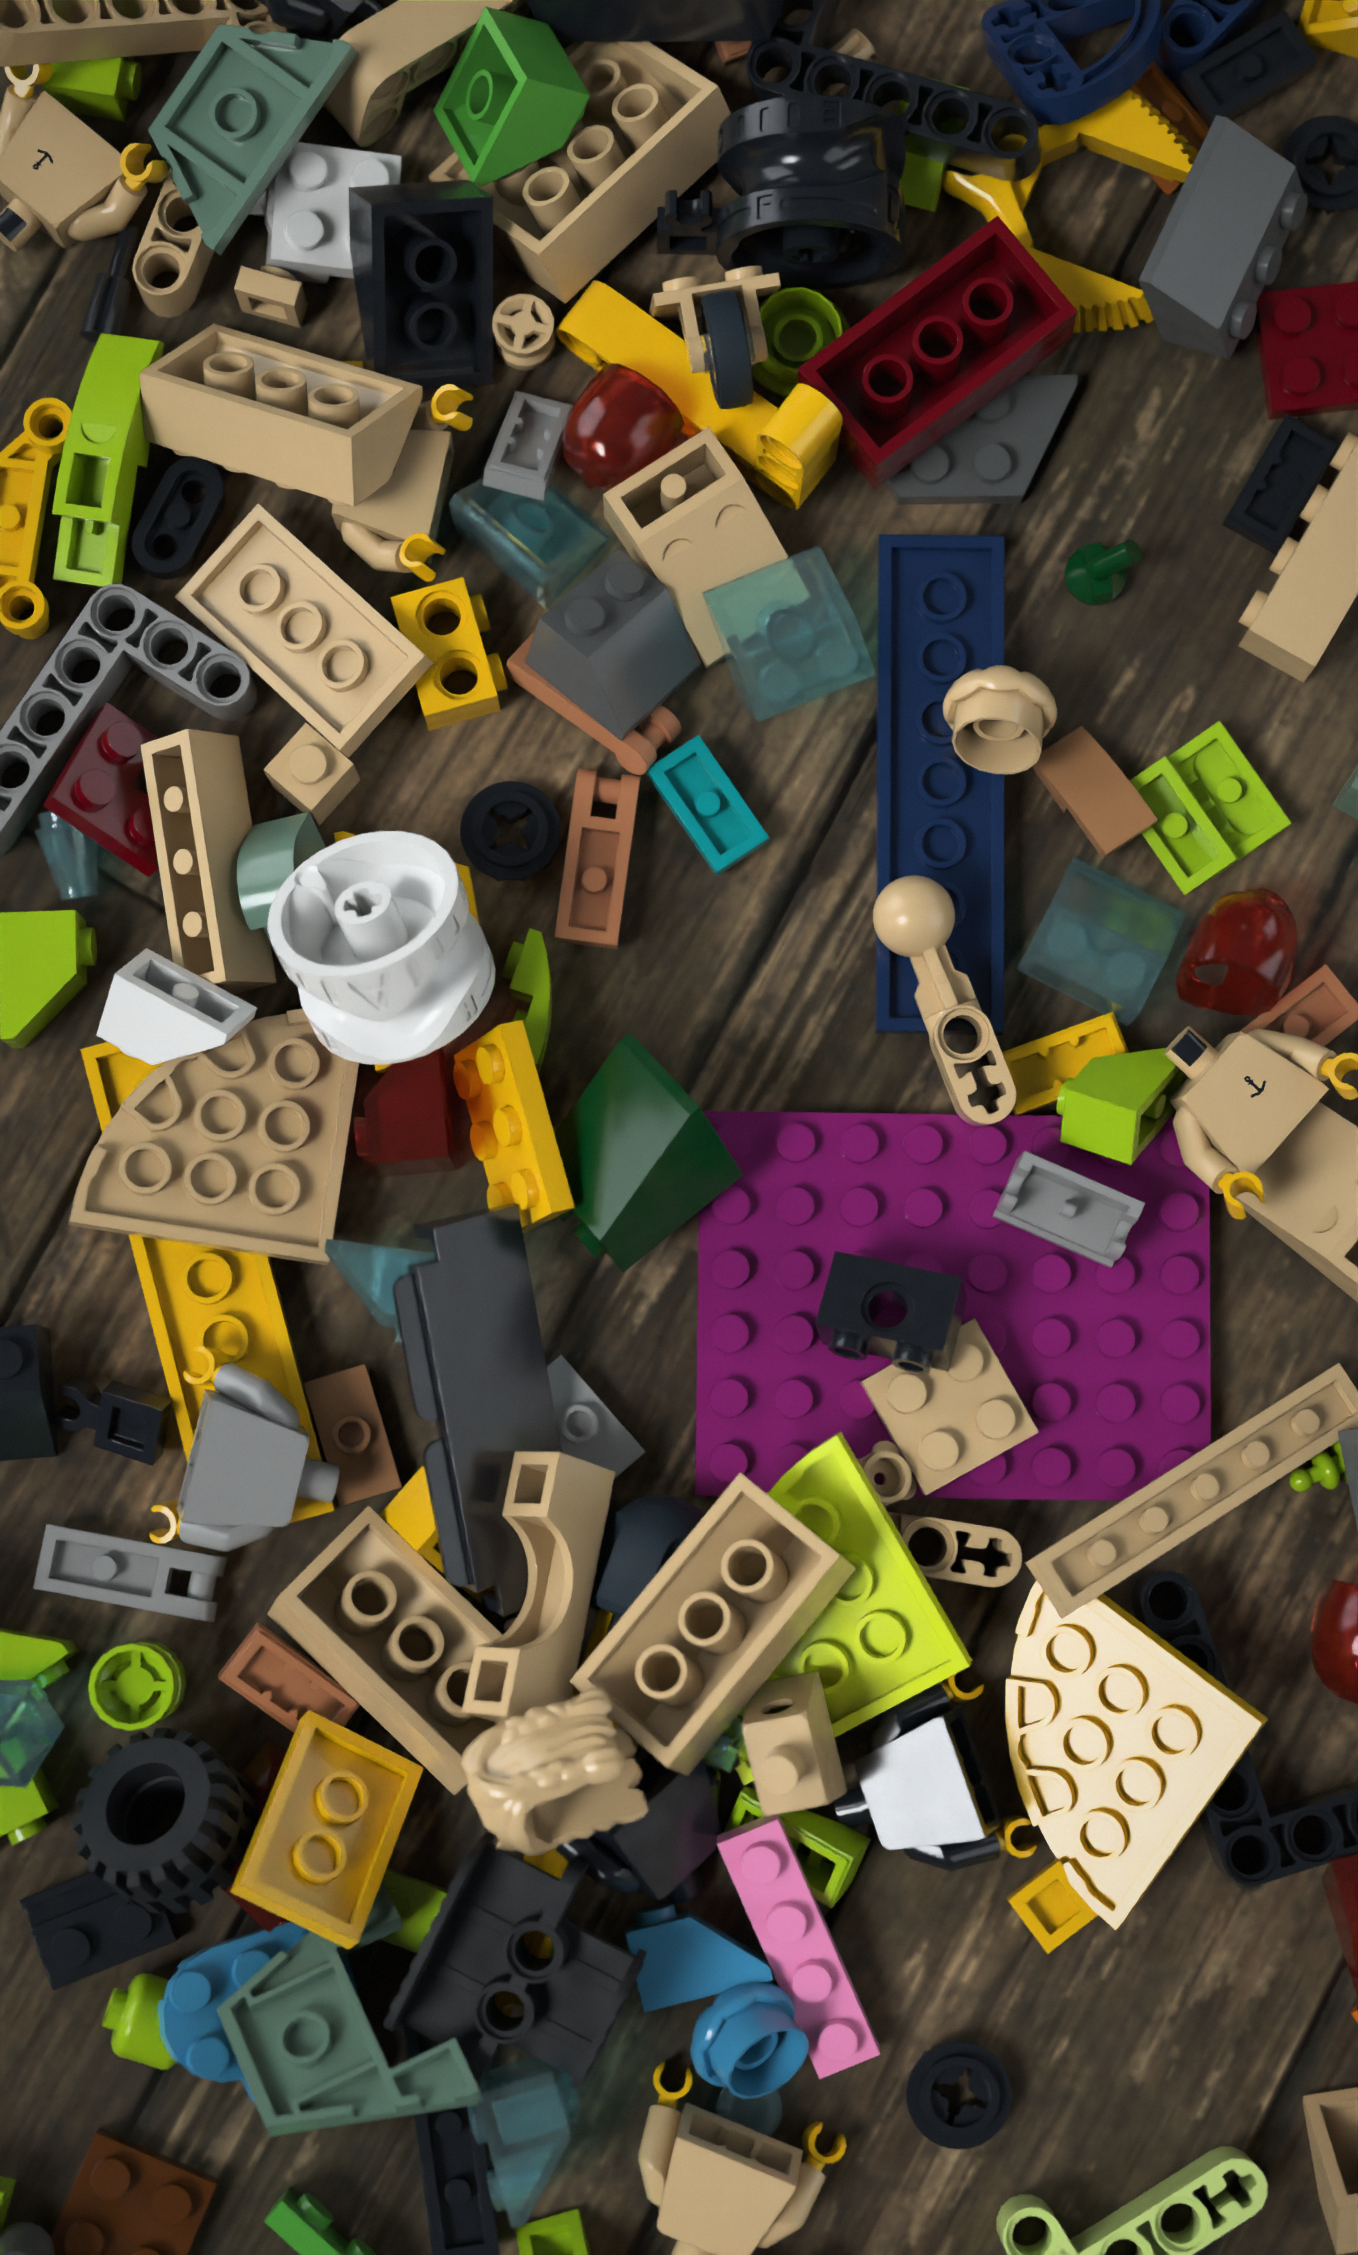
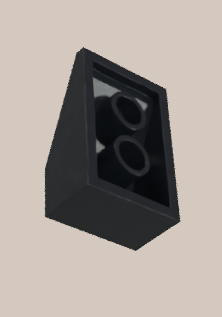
M470 180L349 187L350 255L368 370L420 385L422 390L439 389L446 384H454L457 387L493 384V196Z

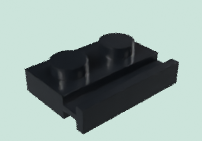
M91 1871L20 1900L22 1908L26 1910L29 1918L30 1930L53 1991L176 1942L179 1939L174 1921L167 1907L163 1914L149 1912L143 1906L137 1907Z

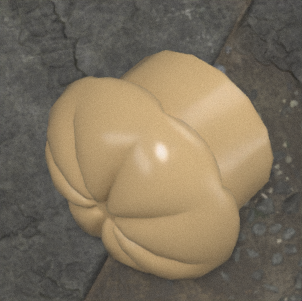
M995 665L985 670L974 669L967 672L952 684L942 706L945 721L953 730L952 743L955 753L966 764L977 770L992 774H1015L1026 771L1036 764L1042 752V739L1048 734L1057 719L1055 698L1049 688L1034 674L1026 671L1019 672L1015 668L1005 665Z

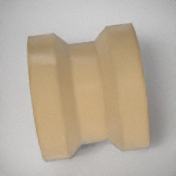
M516 294L506 298L498 305L493 315L492 324L494 344L498 356L506 365L517 370H532L541 367L550 359L555 349L554 317L550 307L542 299L531 294ZM533 334L536 335V337L532 338L530 341H527L524 345L526 338L531 337Z

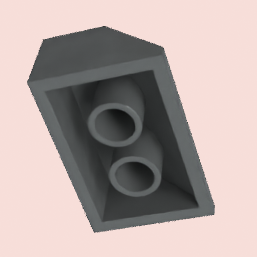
M1215 116L1138 281L1163 341L1230 360L1239 339H1246L1253 328L1257 313L1256 303L1265 284L1271 285L1278 275L1282 261L1281 249L1290 230L1296 231L1304 219L1307 209V195L1303 192L1295 165L1226 117Z

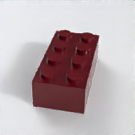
M997 216L798 368V383L813 387L838 408L843 418L838 445L873 488L876 489L1069 341L1072 337L1078 311L1005 223Z

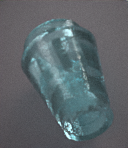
M51 811L38 814L40 829L34 832L56 888L59 889L61 901L99 895L96 883L98 882L97 842Z

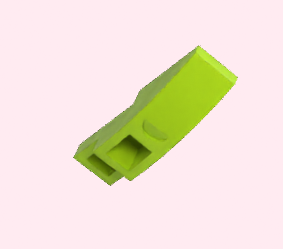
M105 333L100 334L80 384L70 418L57 477L52 514L61 516L53 575L54 580L96 587L122 584L137 468H147L150 442L145 441L139 372L162 358L164 343L161 341Z

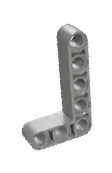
M109 584L100 588L90 598L0 731V858L12 847L65 768L96 711L106 702L109 703L133 666L213 717L223 721H235L245 717L253 709L257 700V687L246 663L234 652L134 589L122 584ZM119 609L135 611L133 623L127 629L122 631L106 629V622L114 611ZM180 641L188 645L186 656L180 662L173 665H165L158 662L160 650L166 644ZM85 660L100 662V670L92 681L87 683L71 681V674L80 662ZM225 674H233L241 678L239 689L232 696L217 698L210 694L212 683L218 677ZM51 711L65 713L64 724L57 733L50 736L37 734V724L44 714ZM15 763H26L29 765V775L22 785L16 788L2 787V776L9 766Z

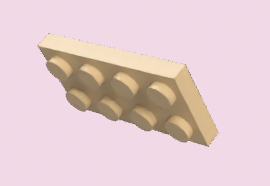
M257 504L175 596L179 602L348 758L434 663L260 504Z

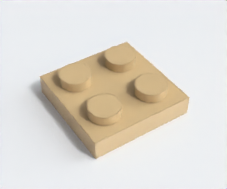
M976 1319L960 1326L949 1372L931 1368L928 1374H915L901 1370L892 1364L860 1382L894 1444L897 1446L900 1455L908 1463L911 1474L915 1478L923 1496L930 1494L1039 1433Z

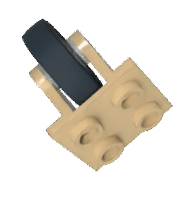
M747 266L729 270L724 273L726 281L701 285L700 277L698 276L672 279L662 283L663 292L653 293L649 315L660 323L681 321L691 373H710L714 396L720 409H733L752 404L753 378L751 366L768 359L759 304L778 292L780 278L779 272L763 275L762 266ZM696 317L702 318V335H699Z

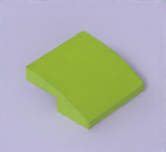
M1220 720L1168 757H1162L1130 780L1158 819L1156 824L1143 832L1142 835L1185 896L1293 825Z

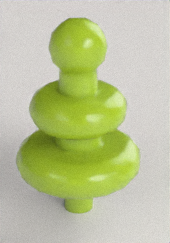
M1340 1441L1330 1446L1332 1457L1326 1451H1322L1312 1458L1313 1467L1308 1469L1299 1468L1291 1472L1289 1477L1291 1488L1297 1492H1306L1312 1487V1484L1320 1482L1324 1488L1334 1490L1340 1484V1476L1348 1484Z

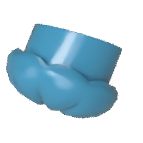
M752 1982L747 1985L734 1986L721 1992L714 1999L713 2004L701 2012L695 2023L690 2055L699 2076L712 2085L727 2087L733 2095L743 2099L761 2097L775 2091L788 2082L801 2068L808 2054L809 2046L806 2035L793 2020L795 2018V2008L789 1994L770 1982Z

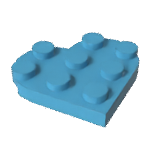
M286 1920L205 1947L182 1960L177 1966L179 1968L178 1971L167 1983L163 2000H159L158 2004L160 2036L170 2057L176 2063H180L192 2075L220 2083L241 2080L251 2101L255 2104L216 2009L281 1950L287 1953L310 1931ZM346 1955L341 1958V1961L361 2004L349 1958Z

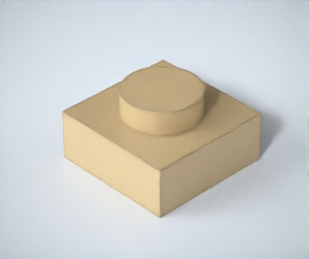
M241 266L234 287L241 311L301 328L308 306L302 283L297 282L291 273L277 267L262 266L260 271Z

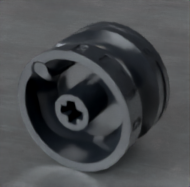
M796 95L773 98L753 103L729 115L720 124L718 130L717 166L722 177L740 197L726 204L717 216L716 233L718 239L716 242V256L719 264L726 271L747 266H762L763 275L779 272L780 288L784 289L795 287L821 290L845 288L865 284L894 272L905 258V199L900 179L902 178L906 160V132L900 119L890 111L868 102L826 95Z

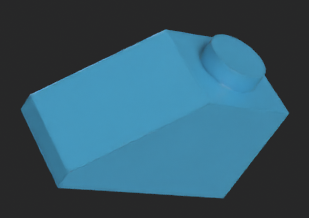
M673 1903L640 1910L635 1913L638 1923L626 1925L625 1934L630 1953L636 1956L640 1948L647 1952L644 1965L636 1978L644 2012L720 1994L724 1990L738 1985H747L752 1982L764 1983L773 1980L770 1965L765 1956L690 1910L676 1913Z

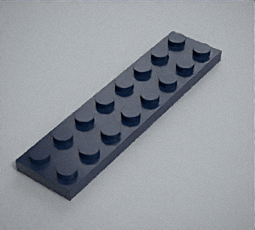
M879 534L877 541L876 899L889 883L910 875L928 877L939 883L948 892L954 905L955 923L945 945L955 970L968 975L981 1010L989 1019L995 1035H1002L1004 1033V774H992L977 770L966 764L955 753L952 743L953 730L945 721L942 706L952 684L967 672L974 669L985 670L995 665H1004V536ZM876 934L875 1034L929 1035L914 998L919 981L910 958L889 950ZM953 1019L946 1024L943 1035H977V1032L970 1022L964 1019Z

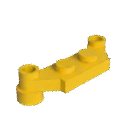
M42 398L32 403L24 415L23 425L25 431L0 452V622L9 632L25 639L41 637L47 631L50 622L48 602L40 589L34 584L52 469L61 460L72 414L70 408L63 401L56 398ZM62 430L61 434L57 437L48 438L52 432ZM34 609L33 614L28 619L19 620L22 612Z

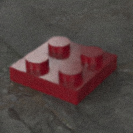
M1358 281L1261 292L1256 303L1257 313L1254 325L1268 420L1282 419L1286 414L1291 417L1358 410Z

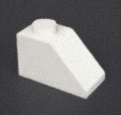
M146 948L114 974L96 1036L117 1046L126 1055L140 1059L152 1066L224 1045L254 1018L257 1007Z

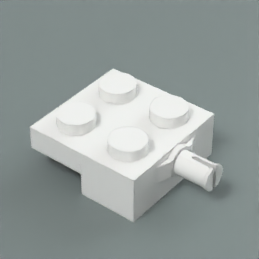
M298 142L268 185L267 191H264L249 215L264 216L265 219L264 223L268 232L266 266L283 269L291 273L297 281L327 284L329 276L354 279L350 255L349 187L400 184L401 156Z

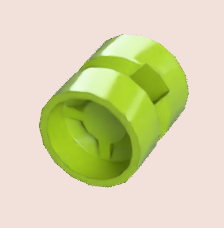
M146 1640L117 1646L102 1655L91 1671L88 1690L91 1705L99 1718L114 1728L132 1731L150 1727L172 1715L184 1699L187 1680L185 1668L175 1652L161 1643Z

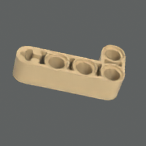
M398 0L354 26L338 39L344 40L353 46L358 55L323 106L360 147L369 146L384 136L395 124L400 115L406 93L458 62L485 6L526 18L531 17L533 14L526 0Z

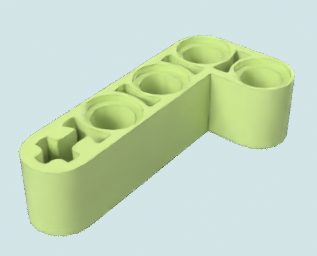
M1221 2146L1210 2150L1071 2240L1067 2237L1051 2208L1042 2199L1029 2194L1014 2196L1001 2206L997 2215L996 2229L1007 2255H1105L1107 2248L1114 2241L1120 2239H1129L1136 2243L1135 2255H1193L1254 2216L1263 2207L1267 2198V2182L1263 2172L1243 2151L1235 2147ZM1232 2169L1240 2176L1238 2181L1242 2188L1234 2195H1231L1225 2189L1226 2182L1222 2177L1227 2171ZM1200 2187L1208 2195V2200L1215 2207L1210 2213H1208L1207 2208L1194 2194V2191ZM1176 2203H1185L1191 2206L1192 2218L1186 2228L1176 2233H1169L1161 2229L1162 2215L1169 2206ZM1028 2216L1043 2219L1046 2222L1045 2232L1037 2243L1025 2246L1012 2240L1014 2227L1021 2219Z

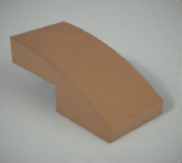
M1082 726L1042 751L1038 762L1032 766L1064 813L1069 810L1102 859H1105L1154 826L1158 821L1125 774Z

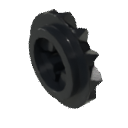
M1334 115L1318 116L1300 124L1288 137L1283 148L1282 157L1296 166L1303 192L1307 195V207L1313 206L1323 209L1327 215L1335 210L1348 207L1352 210L1358 204V124L1345 117ZM1328 145H1330V154L1333 155L1334 164L1344 166V169L1337 171L1331 185H1327L1323 169L1313 168V165L1320 162Z
M504 781L484 788L472 798L461 819L460 837L467 857L477 870L491 876L498 882L503 880L526 881L530 876L548 867L560 846L561 823L554 804L542 791L523 782ZM495 814L500 820L504 819L506 822L513 824L519 818L523 820L530 814L522 829L523 837L530 849L527 851L522 845L518 847L515 843L509 842L503 847L499 846L495 851H492L496 847L500 831L496 826L495 819L491 816Z
M947 2040L943 2044L924 2051L912 2071L908 2074L906 2104L915 2126L930 2141L949 2149H970L990 2140L1004 2125L1011 2107V2085L1004 2067L991 2052L976 2042ZM965 2067H967L968 2089L973 2094H976L978 2099L985 2102L984 2105L977 2102L972 2104L962 2102L958 2110L953 2111L949 2121L947 2120L949 2115L947 2109L948 2099L937 2087L932 2085L933 2083L954 2085L959 2075L962 2076Z

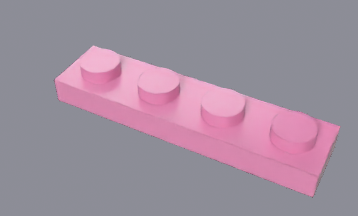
M779 1814L761 1817L717 1835L719 1851L779 1988L789 1994L794 2004L795 2018L793 2020L809 2041L808 2054L819 2079L879 2056V2043Z

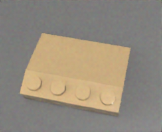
M572 42L564 49V52L588 90L590 97L582 119L574 125L563 148L485 186L477 185L493 196V244L528 278L565 304L657 218L658 207H665V194L668 190H677V197L681 196L717 162L718 130L720 124L731 115L719 86L650 42ZM456 152L428 176L431 182L471 181Z

